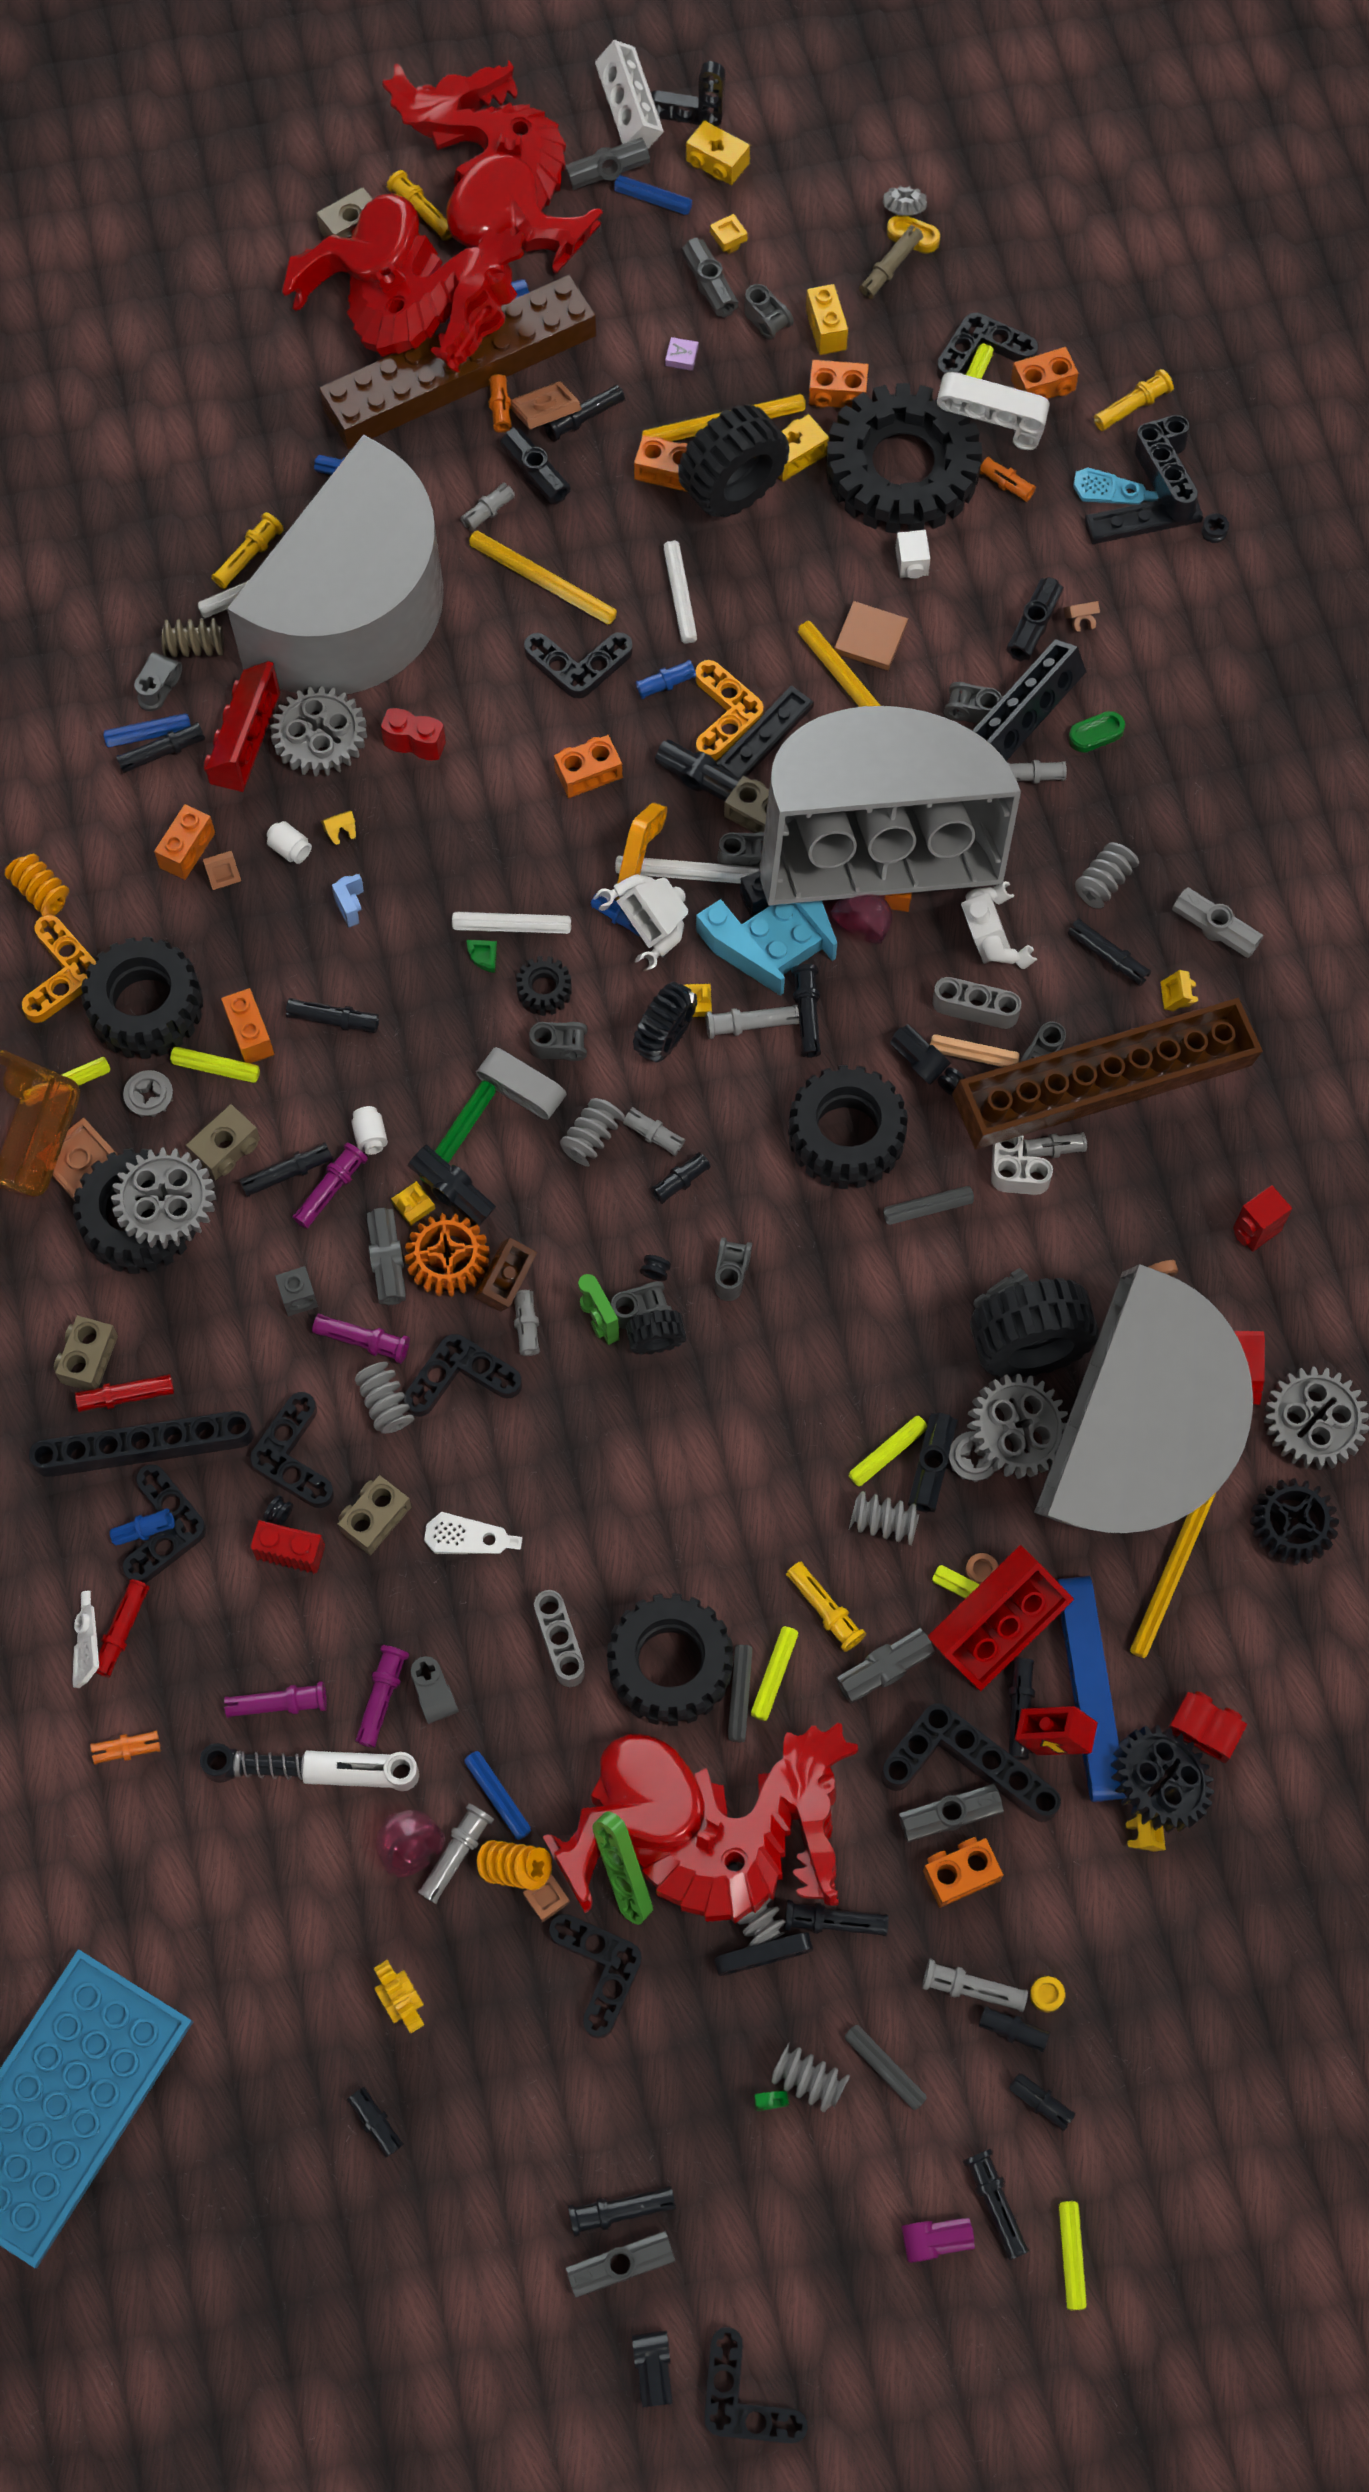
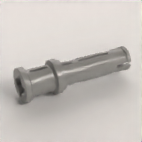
M797 1005L740 1012L739 1009L733 1008L730 1012L712 1014L711 1011L705 1013L707 1035L709 1039H714L715 1035L733 1033L734 1036H738L743 1033V1030L790 1024L797 1025L799 1024V1018H797L799 1011Z
M470 1803L466 1807L468 1811L459 1826L451 1831L452 1834L450 1836L452 1840L418 1891L420 1895L435 1904L438 1902L437 1900L469 1849L477 1848L479 1836L488 1823L492 1824L494 1820L490 1815Z
M932 1959L928 1961L922 1985L924 1990L934 1988L950 1993V1997L953 1998L960 1997L962 1994L989 2003L1013 2008L1020 2012L1024 2011L1028 1997V1990H1021L967 1975L966 1971L961 1967L956 1969L937 1965L935 1960Z

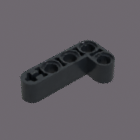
M1173 415L1145 423L1138 428L1135 455L1170 517L1177 522H1188L1195 514L1198 491L1177 454L1183 452L1186 448L1189 422L1182 416Z

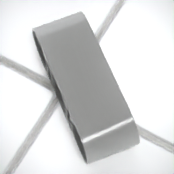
M953 977L941 978L937 981L934 988L932 1004L934 1009L941 1014L1003 1029L1013 1027L1018 1021L1021 1000L1016 993ZM949 993L953 998L946 999L940 994ZM979 1000L983 1005L975 1006L970 1001ZM1008 1007L1013 1012L1005 1013L1000 1008Z
M493 1048L476 1071L480 1080L493 1084L496 1091L546 1120L552 1116L567 1095L566 1091L555 1081L500 1048Z
M544 1590L535 1598L536 1618L557 1680L563 1686L575 1687L583 1681L585 1676L583 1657L561 1595L553 1590ZM547 1602H553L558 1605L557 1611L553 1614H544L541 1611V1607ZM562 1632L568 1635L569 1638L566 1643L557 1645L551 1641V1637L555 1633ZM571 1662L578 1665L579 1670L574 1675L568 1676L561 1672L562 1666L566 1663Z

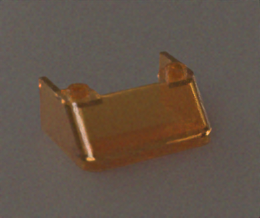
M0 1050V1064L7 1067L3 1078L4 1088L7 1093L20 1099L0 1154V1188L26 1196H40L49 1186L80 1098V1089L77 1083L68 1077L8 1051Z

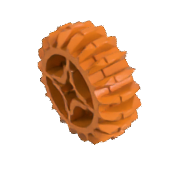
M442 1213L440 1215L441 1221L435 1222V1219L430 1216L428 1218L429 1226L419 1223L418 1230L420 1233L411 1232L410 1240L412 1242L406 1243L405 1248L409 1254L405 1256V1262L410 1265L407 1268L409 1275H415L414 1281L417 1285L424 1283V1290L427 1293L435 1287L436 1295L439 1297L442 1295L443 1290H448L449 1296L453 1297L454 1289L459 1288L460 1292L465 1294V1284L468 1283L470 1286L475 1287L477 1285L475 1277L483 1278L485 1271L482 1267L489 1266V1259L485 1257L490 1254L489 1246L485 1245L487 1242L486 1236L484 1234L479 1235L480 1227L478 1225L470 1227L471 1223L468 1218L459 1223V1217L456 1213L452 1216L451 1220H447L446 1215ZM450 1236L459 1237L469 1245L465 1246L464 1243H456L452 1241ZM440 1237L439 1242L435 1246L427 1247L433 1240ZM445 1245H448L449 1252L451 1253L449 1265H447L443 1254L446 1252ZM467 1260H470L462 1270L455 1273L458 1265L467 1263ZM430 1264L431 1267H439L444 1271V1274L435 1273L425 1265Z

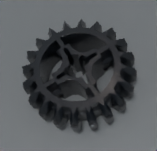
M674 981L665 985L642 1015L643 1017L638 1024V1029L634 1033V1050L642 1057L656 1063L664 1060L667 1055L671 1054L674 1047H677L678 1042L683 1038L689 1023L693 1020L692 1016L696 1012L697 995L688 987Z
M1292 1478L1288 1486L1283 1480L1277 1482L1276 1488L1272 1485L1267 1486L1265 1489L1266 1494L1260 1493L1256 1499L1259 1504H1254L1251 1509L1252 1513L1256 1516L1250 1519V1524L1258 1527L1252 1532L1253 1537L1263 1538L1258 1546L1261 1549L1269 1546L1271 1548L1268 1552L1269 1557L1272 1558L1276 1553L1280 1554V1563H1285L1287 1558L1291 1557V1562L1294 1566L1300 1563L1301 1558L1306 1564H1310L1313 1556L1320 1559L1324 1555L1323 1549L1330 1550L1333 1546L1331 1539H1335L1338 1535V1532L1333 1528L1338 1526L1339 1519L1331 1517L1337 1511L1336 1506L1326 1505L1331 1498L1330 1495H1325L1322 1498L1318 1495L1321 1491L1320 1486L1315 1487L1313 1491L1308 1489L1310 1485L1308 1480H1305L1301 1487L1298 1486L1296 1478ZM1296 1500L1302 1503L1298 1506H1289L1286 1503L1281 1504L1279 1502ZM1310 1509L1318 1519L1319 1530L1315 1528L1316 1524L1309 1518ZM1301 1512L1302 1515L1298 1519L1300 1522L1293 1526L1290 1531H1287L1291 1524L1290 1521ZM1270 1513L1274 1515L1273 1519L1276 1520L1281 1527V1532L1279 1535L1274 1531L1271 1525ZM1292 1537H1299L1304 1541L1308 1539L1311 1542L1294 1544L1287 1540Z

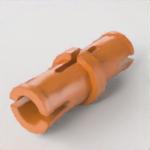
M497 374L489 379L491 392L489 408L493 413L494 430L497 432H507L512 427L509 413L511 398L507 393V378L504 375Z
M987 457L980 466L981 474L998 483V487L1003 491L1007 489L1025 502L1029 501L1035 492V485L1016 475L1014 469H1007L990 457ZM998 473L1004 475L1011 481L1015 482L1017 485H1013L1003 477L999 476Z
M157 1730L130 1737L127 1734L120 1735V1739L91 1743V1752L93 1753L106 1750L105 1753L92 1755L94 1765L124 1758V1761L131 1760V1756L156 1751L160 1752L159 1742L145 1744L148 1741L159 1739Z

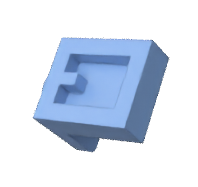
M356 874L354 876L342 877L332 884L334 900L348 928L359 924L358 911L362 910L356 895L363 893L364 889L360 874Z

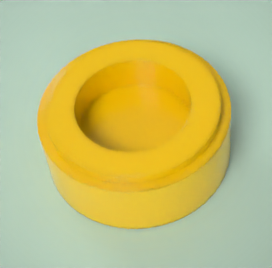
M1050 1976L1041 1977L1032 1985L1030 1999L1038 2010L1053 2012L1063 2004L1065 1989L1058 1979Z

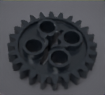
M1156 1725L1151 1730L1148 1726H1144L1139 1731L1137 1729L1123 1739L1119 1743L1120 1747L1113 1753L1117 1759L1111 1763V1767L1118 1771L1111 1776V1779L1121 1784L1115 1789V1792L1125 1794L1126 1797L1121 1803L1122 1805L1131 1803L1133 1806L1131 1810L1132 1816L1138 1812L1142 1814L1141 1823L1143 1825L1152 1820L1154 1830L1164 1826L1166 1833H1169L1174 1828L1181 1832L1186 1827L1190 1828L1207 1814L1205 1810L1212 1805L1208 1798L1214 1794V1790L1207 1787V1785L1214 1781V1779L1204 1773L1210 1766L1199 1762L1203 1753L1194 1754L1192 1752L1194 1743L1190 1742L1185 1745L1182 1733L1174 1738L1171 1728L1166 1729L1162 1733L1159 1725ZM1176 1761L1177 1766L1163 1779L1160 1787L1149 1796L1148 1791L1163 1777L1165 1770Z

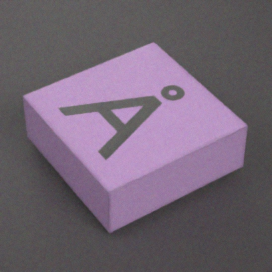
M671 337L665 366L693 371L698 351V342Z

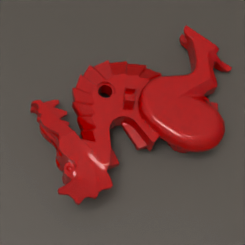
M508 60L506 67L499 65L496 68L485 67L470 77L450 74L445 76L437 84L436 88L431 85L415 88L406 77L401 66L395 64L394 77L390 80H383L382 86L390 93L392 97L390 106L400 113L403 124L411 125L413 129L422 135L432 138L437 150L463 141L475 142L485 150L482 154L465 162L455 170L454 185L456 187L448 200L446 211L447 226L452 237L462 245L474 248L479 246L489 228H492L496 234H500L509 228L512 236L519 231H523L525 234L522 242L524 251L548 249L557 252L552 265L553 272L557 274L600 227L601 222L597 221V219L603 214V211L601 209H592L586 215L580 217H553L542 212L546 205H550L555 190L560 191L561 173L565 168L563 152L566 150V143L558 131L559 124L545 117V111L530 108V104L512 105L508 103L503 105L507 92L513 98L517 97L512 63ZM493 98L496 99L499 105H503L496 109L493 106L481 109L484 105L489 106Z
M382 194L364 206L360 212L357 226L352 231V237L344 238L333 234L326 237L314 249H305L304 253L291 256L282 293L284 296H287L293 291L296 292L293 309L297 311L305 305L309 294L323 281L337 272H347L350 275V295H348L350 309L347 311V314L354 323L353 329L361 338L365 348L379 352L381 357L396 352L400 354L412 348L416 349L428 337L431 338L440 323H445L451 315L446 333L439 334L441 347H433L431 351L436 357L444 360L451 371L460 372L458 366L466 362V358L477 350L484 336L498 330L505 321V314L501 307L511 303L517 295L511 284L512 270L508 263L523 257L524 252L521 246L525 234L523 231H519L512 236L509 228L500 234H496L492 228H489L478 247L466 248L440 268L443 262L437 256V251L427 236H421L418 232L419 218L413 204L404 196L398 194Z
M836 1723L826 1732H822L812 1725L805 1734L800 1736L789 1732L786 1733L783 1743V1759L773 1766L770 1773L758 1774L759 1798L754 1809L745 1817L730 1818L727 1814L724 1785L711 1783L707 1768L693 1774L677 1751L666 1742L644 1734H626L612 1741L601 1756L600 1778L591 1793L592 1803L597 1807L582 1809L578 1829L569 1841L562 1842V1840L551 1834L543 1836V1840L584 1913H587L592 1907L589 1884L596 1863L601 1856L592 1826L604 1812H613L624 1821L642 1875L657 1888V1896L681 1906V1911L705 1916L706 1922L732 1920L736 1924L751 1911L756 1913L768 1899L774 1900L778 1880H783L781 1858L786 1857V1836L791 1835L792 1820L799 1819L801 1836L806 1851L798 1854L797 1860L806 1867L794 1869L793 1875L806 1886L797 1889V1895L810 1899H823L824 1903L828 1906L838 1905L839 1900L836 1899L838 1891L835 1890L834 1883L837 1878L836 1858L829 1842L833 1832L831 1806L836 1802L835 1778L830 1767L836 1762L858 1752V1744L849 1743L844 1739L841 1723ZM733 1862H740L744 1865L739 1871L727 1869L728 1865Z

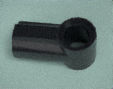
M908 1024L899 1028L890 1041V1044L912 1064L911 1067L929 1085L951 1064L932 1044L929 1045Z
M667 2330L632 2335L635 2368H638L642 2408L673 2404L668 2364H671Z

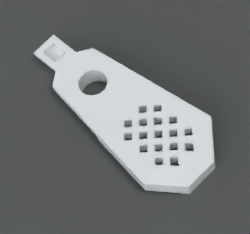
M440 1512L427 1523L424 1537L425 1543L435 1554H501L505 1548L521 1550L522 1537L507 1535L504 1528ZM491 1535L496 1540L494 1544L486 1545L483 1539Z
M91 1591L81 1592V1611L76 1616L74 1628L78 1635L77 1644L74 1646L72 1680L73 1687L76 1688L85 1685L99 1668L94 1607L91 1606Z

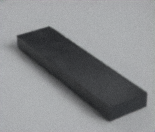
M1161 500L1085 516V524L1092 545L1200 523L1203 520L1198 500L1194 517L1188 522L1173 520Z
M791 685L717 762L718 767L740 779L743 775L747 777L813 708L814 701Z

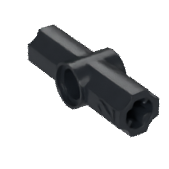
M512 428L507 431L500 440L501 447L523 471L525 480L535 485L551 504H558L565 500L567 494L571 491L570 485L548 461L546 451L536 447L520 428Z
M1051 577L1040 579L1030 601L1024 607L1023 616L1007 646L1006 652L1012 658L1021 662L1023 660H1030L1040 637L1046 632L1047 623L1063 593L1064 587L1059 584L1058 580Z
M669 739L662 742L655 756V763L680 776L681 781L694 791H701L703 789L723 801H726L740 781V778L718 767L716 761L708 754L700 751L693 753Z
M427 1144L408 1163V1166L431 1186L433 1194L443 1204L450 1207L454 1206L461 1214L470 1219V1222L474 1225H481L496 1208L488 1198L472 1185L473 1182L465 1171L456 1165H449Z
M931 1413L908 1501V1506H911L912 1503L916 1504L917 1511L935 1513L957 1425V1419L947 1414ZM934 1457L940 1461L941 1465L937 1468H931L925 1464L924 1460Z

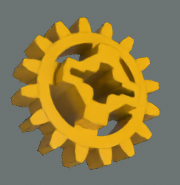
M388 1959L374 1967L381 1981V1984L374 1989L392 2021L395 2023L402 2019L410 2034L424 2026L417 2012V2009L424 2004L406 1972L403 1970L396 1974Z

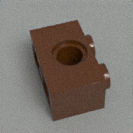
M512 1238L501 1242L474 1298L500 1312L508 1309L537 1252Z

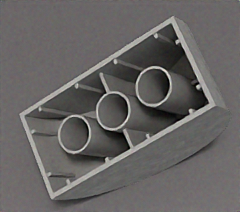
M365 435L359 439L227 608L243 670L267 661L273 662L280 689L297 693L299 690L303 695H308V687H311L314 693H318L320 687L323 686L327 694L332 688H335L336 695L338 696L343 692L351 694L379 685L404 670L416 659L431 639L437 627L443 605V579L433 509L429 496L416 473L397 454Z
M864 706L835 711L808 722L791 734L782 744L772 766L760 863V879L768 905L1003 884L1021 790L1009 764L989 742L967 727L945 717L916 709L894 706Z
M1141 1264L1122 1272L1034 1513L1060 1523L1106 1533L1142 1532L1170 1524L1192 1513L1208 1501L1229 1478L1240 1459L1250 1431L1253 1413L1251 1374L1241 1343L1232 1327L1220 1311L1197 1290L1174 1277Z

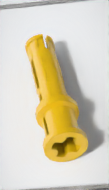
M404 170L396 171L389 178L386 185L387 189L391 193L395 192L408 199L420 217L443 241L450 239L452 235L447 226V219L423 196L422 188L419 185H414L408 179V175Z
M1159 369L1155 372L1154 377L1146 382L1141 381L1137 383L1134 391L1095 414L1093 418L1097 428L1100 431H1105L1143 405L1150 406L1162 394L1171 393L1174 390V385L1169 374L1165 370Z
M265 512L261 516L262 520L253 530L249 529L246 532V540L212 574L213 581L219 587L226 589L227 585L244 569L250 560L258 552L266 551L268 543L274 536L284 531L278 519Z
M802 1561L796 1563L787 1571L786 1576L797 1586L803 1596L823 1619V1627L827 1631H832L841 1642V1649L844 1652L851 1650L864 1639L867 1633L863 1629H858L848 1617V1610L839 1607L831 1599Z

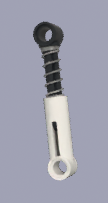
M215 1743L207 1746L200 1757V1765L207 1777L218 1783L227 1782L244 1774L247 1778L251 1775H258L260 1778H263L265 1775H271L274 1779L278 1776H285L287 1780L292 1776L299 1777L300 1780H303L304 1784L386 1787L398 1791H408L417 1784L419 1779V1769L414 1758L405 1752H396L391 1755L305 1751L302 1757H298V1754H295V1757L285 1756L284 1753H282V1756H271L270 1752L268 1755H258L257 1752H255V1755L245 1754L244 1751L229 1749L224 1744ZM218 1756L227 1758L226 1765L222 1769H211V1762L214 1758ZM404 1764L410 1767V1773L407 1777L398 1779L393 1776V1771L397 1766Z

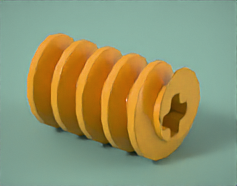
M33 853L26 857L16 858L6 867L5 877L11 880L12 885L17 887L22 895L26 896V899L34 905L36 910L41 912L43 917L58 914L65 905L69 888L65 885L61 886V880L57 877L54 878L52 870H46V864L42 861L39 862L38 855Z
M490 1840L484 1843L478 1852L477 1869L480 1876L488 1883L536 1890L545 1885L552 1871V1859L550 1853L541 1847L536 1848L530 1845L525 1846L523 1844L517 1845L515 1843Z

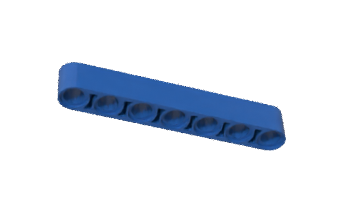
M1090 1576L1057 1579V1582L1074 1598L1060 1613L1075 1707L1098 1722L1092 1753L1083 1754L1089 1797L1091 1802L1124 1799L1126 1797L1124 1793L1115 1792V1789L1121 1785L1120 1782L1111 1779V1776L1118 1771L1111 1767V1763L1117 1759L1113 1753L1119 1748V1741L1092 1579Z

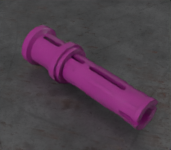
M348 1142L345 1143L343 1146L344 1151L334 1163H329L327 1166V1174L292 1216L293 1220L303 1228L308 1229L338 1189L352 1181L351 1176L359 1165L367 1162L368 1158L354 1145Z
M322 1314L316 1316L312 1327L314 1334L324 1335L335 1340L368 1349V1352L373 1356L381 1354L394 1358L396 1363L400 1364L403 1363L409 1349V1336L404 1335L401 1338L385 1333V1330L382 1328L370 1330L329 1318Z
M382 1645L380 1648L382 1656L377 1671L373 1672L371 1676L372 1682H374L372 1692L355 1739L356 1743L366 1747H376L378 1735L393 1690L397 1689L401 1683L399 1675L404 1660L409 1658V1653L387 1645Z
M321 1681L315 1686L297 1688L296 1685H290L286 1691L234 1697L227 1696L224 1698V1704H227L224 1708L227 1718L285 1710L292 1714H299L300 1710L317 1708L320 1711H326V1688L324 1681Z

